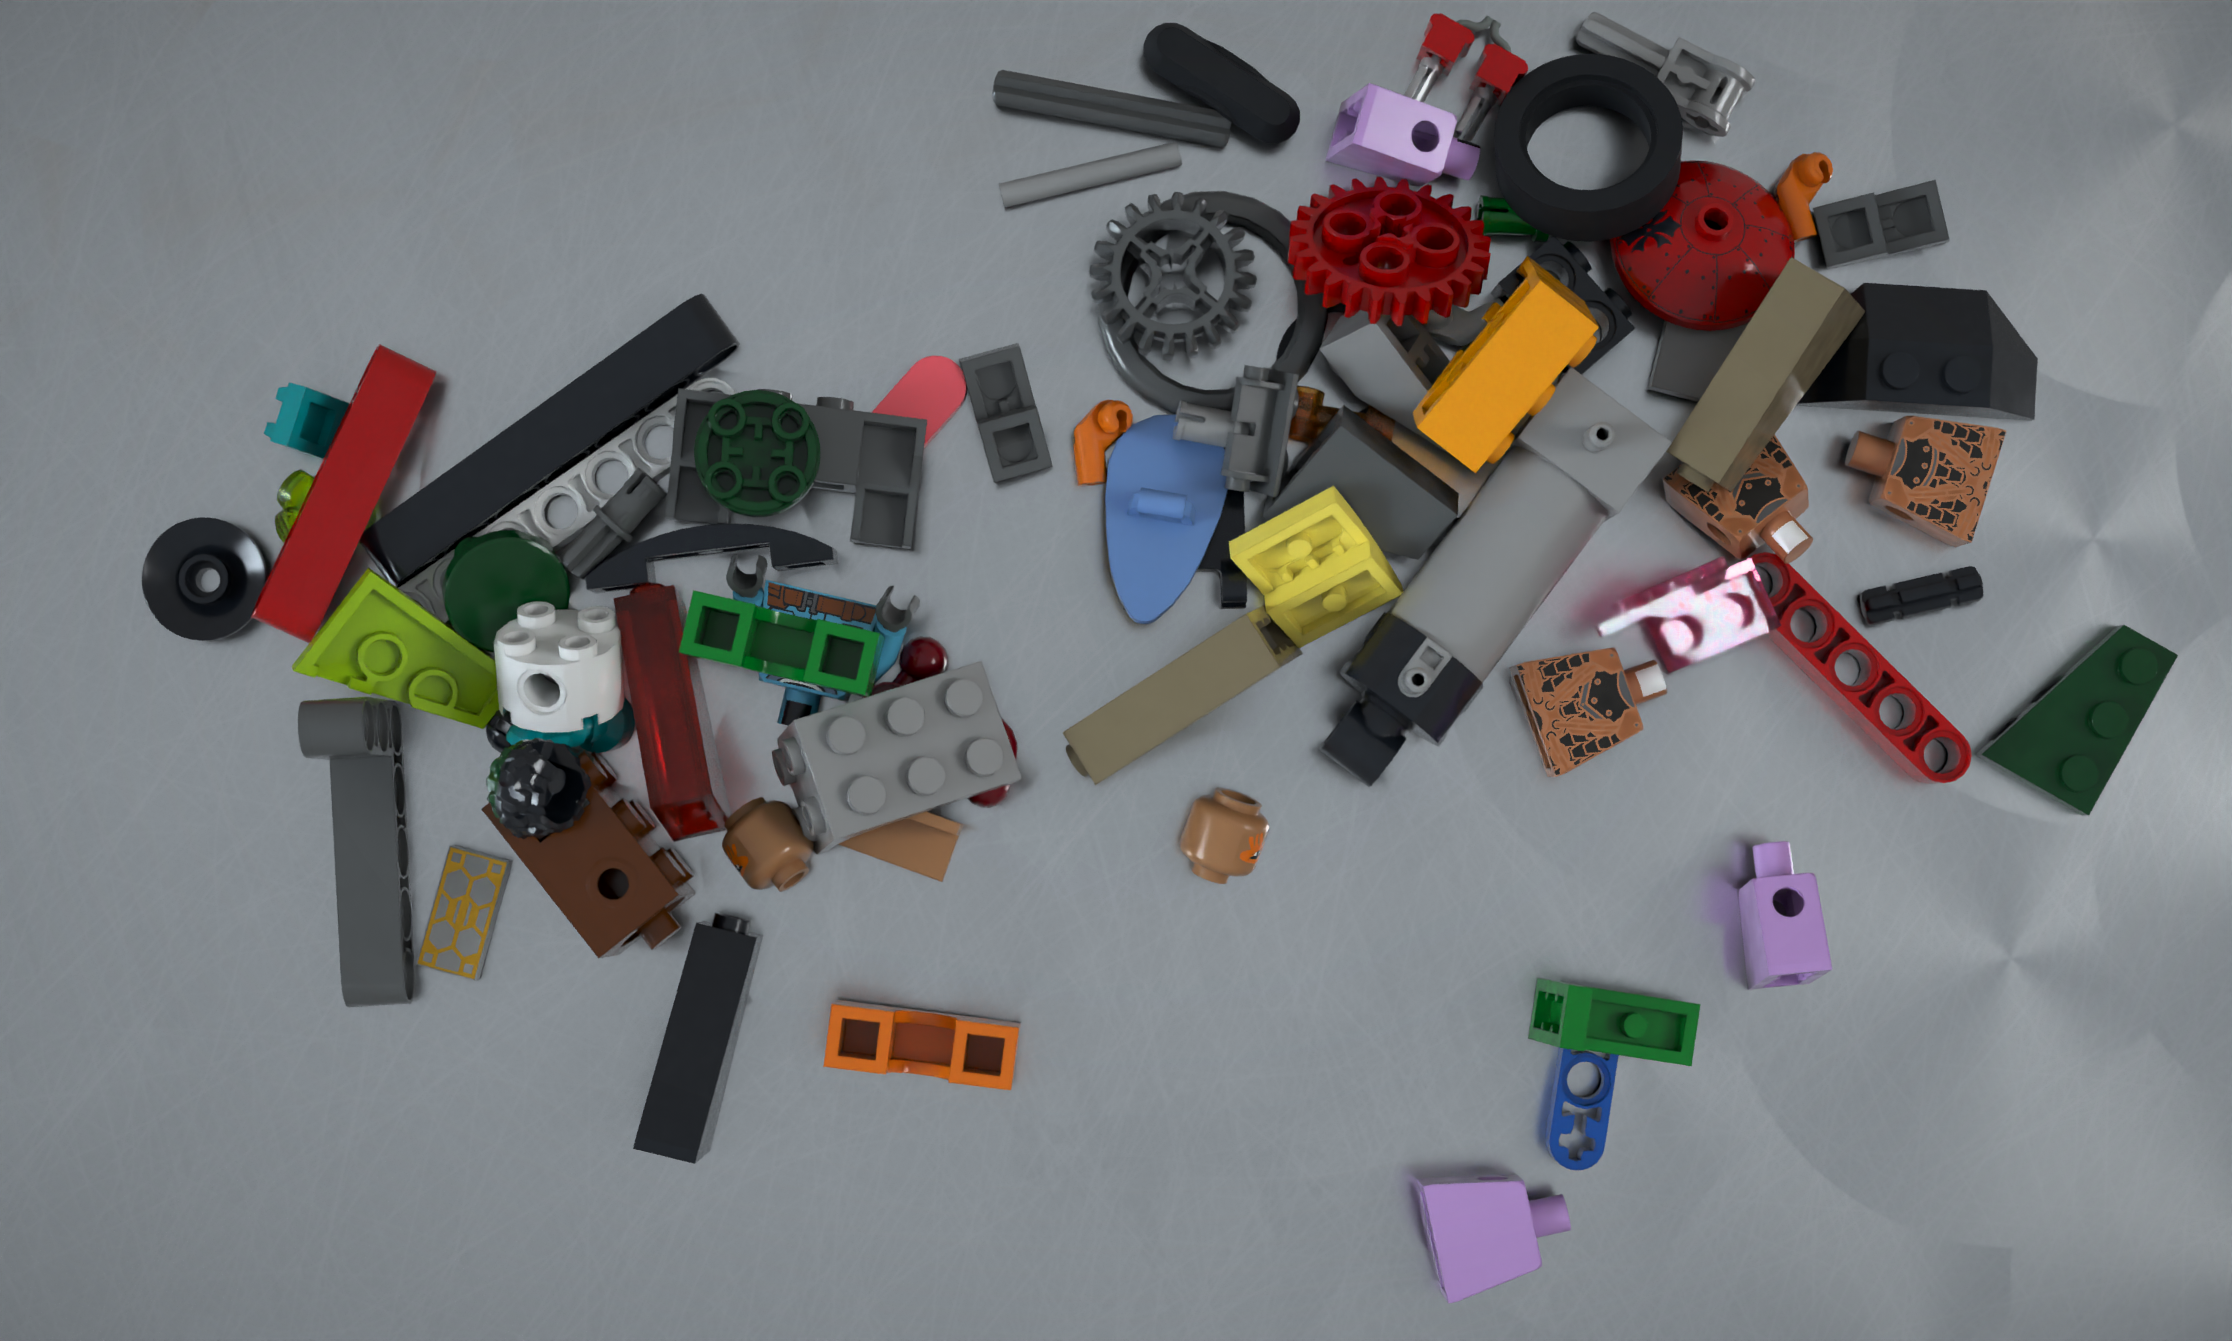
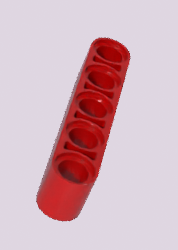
M381 344L377 346L258 597L251 618L307 643L312 641L436 375L435 370Z
M1763 552L1744 558L1732 567L1728 573L1726 585L1728 595L1734 604L1910 777L1918 782L1936 784L1956 781L1965 774L1970 766L1972 754L1970 744L1963 734L1789 563L1785 564L1776 554ZM1752 566L1763 567L1772 576L1773 588L1765 599L1756 597L1747 588V573ZM1798 609L1808 611L1816 620V634L1809 642L1799 640L1791 630V618ZM1843 652L1855 656L1860 664V676L1856 683L1851 686L1841 682L1835 672L1836 660ZM1889 695L1897 698L1904 708L1903 721L1895 729L1886 726L1881 720L1879 713L1880 704ZM1933 739L1942 742L1948 752L1947 764L1938 773L1929 769L1924 760L1925 747Z

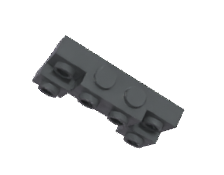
M678 389L665 511L666 519L710 525L728 523L729 510L717 503L708 494L700 481L695 465L694 446L698 429L714 403L731 395ZM757 389L778 393L792 400V394L788 392L771 389ZM818 397L816 406L799 404L805 409L813 422L820 442V467L811 488L856 493L850 542L911 549L927 420L853 410V401L835 397Z

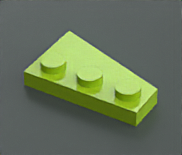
M369 567L292 665L294 672L347 685L350 689L371 695L374 693L410 704L412 708L481 729L486 727L499 710L495 658L466 641L455 629Z

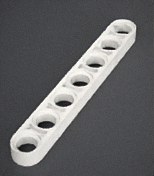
M704 378L686 388L688 390L704 392L718 390L728 395L736 394L725 381L717 378ZM678 394L473 537H479L495 531L518 530L544 538L556 552L574 540L595 518L597 514L593 509L597 505L602 508L615 495L601 492L595 483L596 470L603 462L608 460L621 461L627 468L628 479L639 467L654 481H659L670 473L671 456L665 459L651 457L645 448V439L648 432L658 425H668L674 428ZM557 495L571 496L578 507L576 520L564 529L552 528L545 519V507L549 500ZM455 549L398 588L413 600L418 601L424 608L449 626L451 622L444 606L442 586L445 572L454 557Z

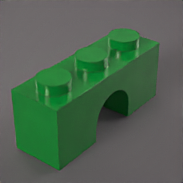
M693 590L679 653L689 657L869 697L872 695L885 637L880 633L821 619L814 620L762 608L755 604Z

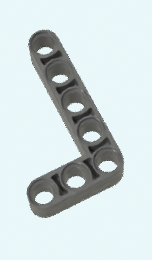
M372 697L302 701L298 711V736L303 756L311 759L330 760L340 973L344 1002L347 1007L411 1004L415 992V965L403 736L398 704L395 701Z

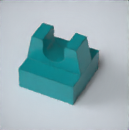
M290 382L288 387H279L275 399L282 402L276 424L267 422L264 434L271 438V442L324 459L349 403Z

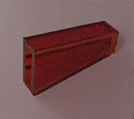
M649 583L637 586L629 592V595L613 599L618 628L621 632V645L650 808L674 842L726 830L724 824L731 816L698 661L697 658L679 653L687 619L686 606L674 585L665 586L659 583Z

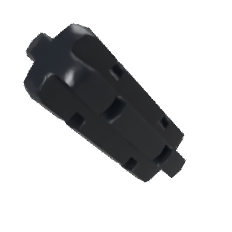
M1968 566L1949 571V577L1943 578V574L1938 573L1894 583L1892 585L1893 590L1887 591L1886 586L1864 590L1860 595V603L1863 616L1868 624L1877 625L1894 621V614L1900 613L1901 619L1951 608V601L1955 600L1958 606L1980 601L1983 598V582L1976 568Z

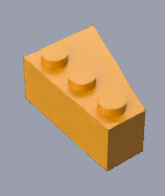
M1529 256L1524 259L1516 270L1525 280L1502 307L1496 302L1492 303L1482 317L1488 324L1465 351L1460 349L1456 352L1413 411L1416 427L1474 473L1480 469L1485 461L1494 464L1505 454L1515 437L1511 432L1526 413L1534 416L1543 409L1555 392L1556 387L1552 382L1567 365H1570L1572 368L1578 366L1588 356L1597 341L1593 334L1599 326L1585 301Z

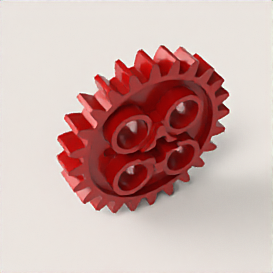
M1376 177L1374 187L1366 188L1356 178L1352 179L1350 191H1345L1341 187L1332 184L1329 185L1328 198L1314 193L1311 195L1310 207L1299 206L1297 220L1291 221L1288 263L1294 265V280H1306L1305 293L1307 295L1324 292L1322 306L1325 308L1339 303L1345 304V317L1351 318L1361 310L1368 312L1370 324H1376L1382 314L1390 315L1396 326H1402L1404 315L1411 314L1420 323L1427 324L1429 311L1433 310L1437 314L1448 318L1451 314L1452 304L1466 308L1469 306L1470 294L1479 295L1481 293L1483 280H1487L1491 253H1489L1491 239L1483 235V221L1470 220L1471 207L1464 206L1452 209L1454 199L1452 194L1443 195L1435 199L1431 197L1432 185L1427 184L1416 192L1409 190V182L1403 178L1394 188L1388 187L1382 177Z

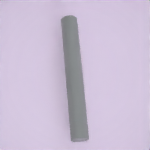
M1176 141L1000 183L999 187L1005 208L1181 166L1182 160Z

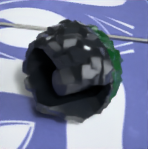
M540 738L521 740L509 748L505 747L500 756L492 762L490 774L486 780L487 790L490 792L487 800L492 806L495 817L499 818L500 823L505 828H508L515 837L522 839L531 836L541 839L548 834L561 833L563 830L574 825L573 822L579 821L585 812L583 806L586 801L587 790L592 786L590 777L580 766V758L573 753L569 745L554 743L550 739L543 740Z

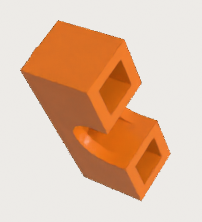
M837 1000L831 1004L823 1067L885 1075L891 1072L919 1074L949 1080L948 1083L1011 1090L1014 1081L1021 1023Z

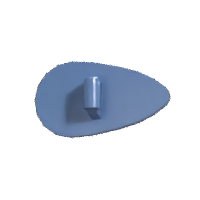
M1154 415L1133 424L1117 440L1108 462L1105 509L1110 571L1118 597L1126 612L1134 622L1139 624L1155 622L1176 603L1189 586L1216 530L1228 491L1225 488L1226 476L1220 475L1225 454L1224 447L1181 439L1179 441L1173 440V429L1178 424V422H1175L1176 415Z

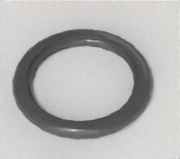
M1200 191L1183 195V211L1193 212L1195 201L1198 197H1203L1208 201L1203 218L1210 221L1217 211L1225 209L1229 213L1228 223L1244 226L1263 236L1279 251L1293 276L1294 265L1288 263L1291 221L1280 211L1253 197L1227 191ZM1171 199L1161 203L1162 211L1171 210ZM1149 211L1142 214L1143 217L1150 215ZM1174 230L1155 232L1143 238V240L1148 244L1151 241L1155 244L1159 239ZM1128 253L1121 270V282L1127 298L1133 274L1139 265V261L1130 253ZM1294 280L1297 290L1298 315L1293 336L1283 355L1270 367L1276 370L1299 374L1298 382L1308 372L1322 346L1328 320V308L1322 306L1324 292L1307 295L1305 293L1306 280ZM1100 281L1099 287L1109 284L1108 281ZM1113 301L1098 303V324L1107 353L1123 379L1146 400L1173 414H1176L1181 400L1187 401L1189 404L1232 411L1235 387L1203 390L1182 385L1165 376L1145 356L1139 354V346L1135 341L1134 335L1125 344L1117 340V334L1126 322L1123 318L1111 325L1105 326L1103 324L1101 314L1107 308L1114 305Z

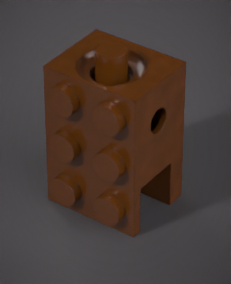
M571 748L573 753L580 758L581 768L590 777L592 786L587 790L586 799L590 804L583 808L585 812L579 821H574L572 827L563 830L561 833H551L541 839L534 836L527 837L526 839L518 838L500 823L499 818L495 817L490 803L481 809L598 958L620 955L641 937L650 949L654 950L681 928L671 913L696 894L687 883V881L694 877V874L673 848H669L666 851L663 847L660 848L649 835L656 828L655 824L634 799L628 802L624 798L621 799L611 787L618 780L617 776L606 761L595 751L590 754L586 749Z

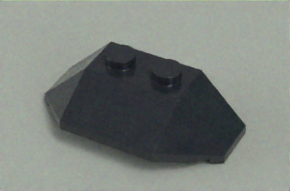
M1863 283L1851 293V296L1865 310V313L1796 405L2032 421L2035 419L2038 358L1987 290Z

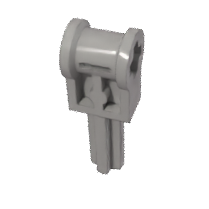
M1592 12L1586 18L1577 36V43L1595 54L1623 58L1654 74L1671 92L1678 105L1681 117L1694 127L1715 136L1724 137L1727 135L1731 128L1727 120L1743 91H1750L1755 84V78L1745 68L1726 58L1716 56L1681 37H1678L1670 51L1597 12ZM1718 88H1721L1722 93L1717 102L1711 104L1710 101Z

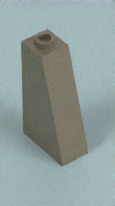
M1792 257L1789 259L1666 451L1683 462L1677 470V474L1706 492L1710 491L1715 482L1730 492L1733 491L1865 313V310L1844 287Z
M1265 605L1243 615L1062 732L1069 742L1066 746L1067 755L1075 769L1084 777L1089 775L1095 785H1097L1303 653L1266 613Z

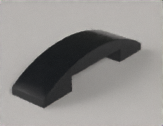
M727 523L680 529L637 543L599 565L585 577L586 589L596 594L657 586L654 562L770 548L771 564L777 571L839 563L837 551L833 547L806 535L771 526Z

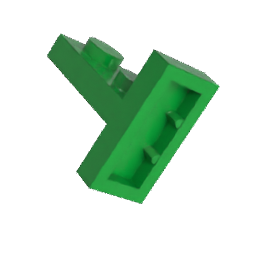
M1537 978L1528 1039L1564 1049L1589 1050L1692 1066L1701 1004Z

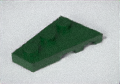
M2126 625L2117 626L2063 675V678L2037 702L2029 705L2016 717L2017 720L1995 740H1991L1975 755L2078 814L2090 815L2178 655Z

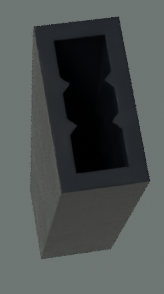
M715 913L712 923L707 921L696 923L633 1149L694 1164L710 1152L763 935L749 932L750 920Z

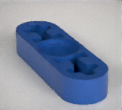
M1559 1048L1545 1143L1551 1157L1567 1169H1588L1599 1161L1604 1152L1619 1055L1606 1053L1605 1057L1602 1058L1589 1051L1571 1052V1049ZM1580 1062L1595 1064L1601 1073V1085L1597 1092L1589 1097L1575 1096L1567 1084L1569 1071ZM1565 1101L1582 1109L1597 1107L1595 1119L1584 1114L1582 1117L1581 1132L1591 1138L1590 1147L1579 1148L1577 1157L1573 1158L1569 1157V1149L1559 1143L1560 1135L1571 1134L1574 1126L1575 1115L1571 1112L1562 1113Z

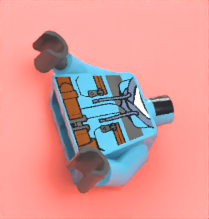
M734 554L731 557L726 580L731 590H733L734 600L755 604L762 608L814 620L821 619L882 634L885 640L875 683L896 663L906 633V626H908L920 606V600L917 596H913L907 610H900L891 603L890 596L894 591V586L886 589L877 605L766 580L763 591L762 585L768 565L766 558L759 555L756 563V573L746 574L740 571L737 566L738 555ZM759 673V681L785 687L777 721L779 724L789 726L795 719L817 713L821 696L848 702L851 696L850 693Z

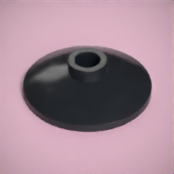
M205 517L182 521L163 532L151 546L142 570L143 594L153 616L161 625L174 634L198 641L222 639L245 627L252 620V611L267 580L265 561L253 539L234 524L216 518ZM214 569L220 576V584L216 590L206 592L201 584L202 576L208 570Z

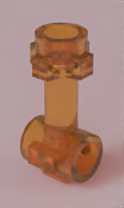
M1297 386L1299 404L1297 412L1291 420L1288 439L1311 443L1317 437L1318 430H1323L1340 408L1323 406L1325 396L1323 391L1306 386ZM1370 405L1367 413L1353 411L1375 430L1392 441L1395 420Z

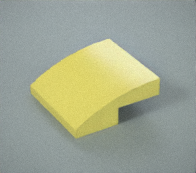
M1334 486L1229 541L1230 558L1264 595L1266 613L1298 648L1382 606L1403 593L1402 585L1383 552L1360 518Z

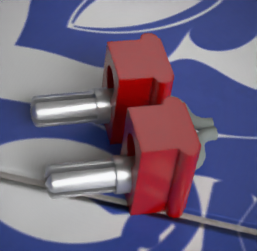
M1436 13L1430 17L1424 33L1426 38L1416 58L1421 61L1419 69L1404 96L1412 98L1425 74L1428 73L1430 75L1415 99L1424 103L1437 78L1442 73L1448 76L1458 58L1467 56L1475 39L1472 31H1483L1490 26V37L1494 44H1487L1478 59L1477 65L1479 70L1469 89L1474 91L1472 94L1473 98L1454 131L1460 138L1480 102L1483 105L1463 139L1472 141L1490 108L1495 103L1501 106L1511 87L1526 75L1528 65L1525 63V60L1511 53L1508 42L1499 35L1501 23L1493 20L1491 17L1485 16L1483 21L1479 23L1469 20L1455 22L1441 13Z

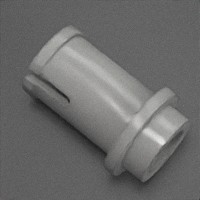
M1181 400L1176 412L1175 422H1178V424L1173 429V440L1179 441L1181 439L1226 448L1228 432L1248 435L1250 423L1230 420L1231 411L1189 404L1187 401Z

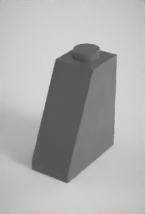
M1343 405L1288 469L1281 481L1279 496L1272 497L1267 495L1263 514L1265 518L1270 520L1334 486L1360 518L1381 551L1419 560L1431 545L1437 548L1458 520L1459 493Z

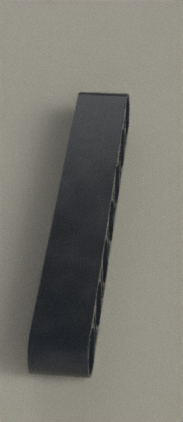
M699 294L686 300L379 519L363 532L359 540L360 544L385 579L395 587H401L454 550L461 541L473 537L676 396L679 388H687L718 366L737 350L740 343L704 294Z

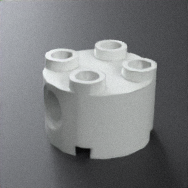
M535 601L518 607L517 619L508 622L497 631L494 640L499 710L503 717L507 711L510 712L512 724L522 729L543 733L572 732L584 729L583 718L598 714L599 725L611 720L622 710L625 696L621 632L616 626L615 613L612 609L603 606H593L582 610H555V607L548 602Z

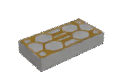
M449 845L416 965L473 981L480 979L513 861Z

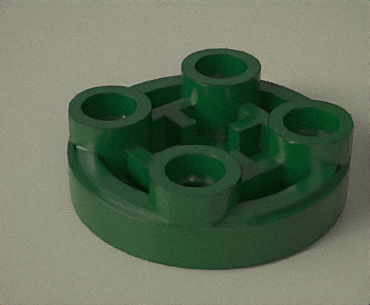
M750 390L736 393L714 403L698 429L694 446V459L702 485L717 503L729 511L743 516L767 517L792 508L809 492L820 467V442L815 426L802 406L778 393Z
M502 530L490 532L479 537H469L457 545L454 557L444 575L442 595L448 618L459 635L480 649L494 652V640L497 631L508 622L517 619L518 607L526 603L542 601L552 604L555 610H567L570 586L564 566L547 540L525 532Z

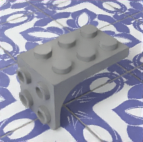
M982 661L795 719L777 738L779 749L772 751V759L777 776L783 786L791 784L798 807L792 809V812L798 818L804 836L810 841H814V852L816 854L829 851L841 842L876 828L1018 782L1022 779Z

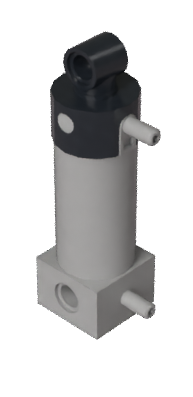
M1572 367L1553 384L1556 389L1551 399L1540 412L1527 418L1515 434L1512 444L1505 452L1507 455L1388 613L1384 612L1365 637L1364 643L1355 656L1346 662L1339 671L1353 687L1362 693V699L1360 702L1356 701L1327 737L1320 751L1368 787L1373 785L1406 741L1404 735L1407 732L1411 733L1413 731L1436 746L1441 745L1454 722L1468 709L1483 689L1485 679L1602 523L1621 512L1672 444L1670 440Z

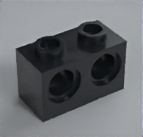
M1552 236L1529 257L1542 268L1556 273L1562 284L1584 300L1594 319L1598 321L1602 329L1600 342L1596 343L1588 356L1578 366L1573 368L1582 375L1635 329L1628 320L1632 316V312L1625 301L1613 289L1608 287L1602 291L1588 275V272L1592 269L1584 254L1573 243L1567 241L1562 245L1556 237ZM1519 266L1503 278L1491 292L1503 304L1525 280L1523 276L1516 272ZM1567 365L1561 374L1563 375L1571 366Z

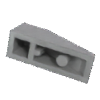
M1361 310L1351 318L1345 317V314L1340 316L1319 349L1326 357L1332 371L1342 378L1357 398L1446 451L1416 427L1413 411L1450 362L1422 323L1412 314L1404 315L1402 326H1396L1390 315L1383 314L1376 324H1370L1368 312Z

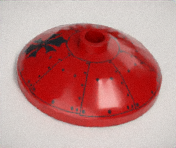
M1681 161L1679 180L1670 200L1664 208L1640 228L1611 239L1612 258L1619 277L1627 290L1643 307L1672 324L1704 331L1731 329L1750 322L1789 259L1795 256L1794 239L1790 224L1771 193L1743 172L1726 165L1708 161ZM1704 220L1713 221L1722 229L1713 230L1706 225Z

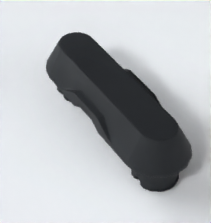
M1163 23L1148 33L1144 42V57L1147 64L1157 74L1189 95L1200 99L1214 108L1221 116L1260 141L1268 144H1279L1288 140L1296 132L1300 123V110L1296 101L1289 94L1269 82L1254 67L1224 47L1202 38L1189 28L1178 23Z

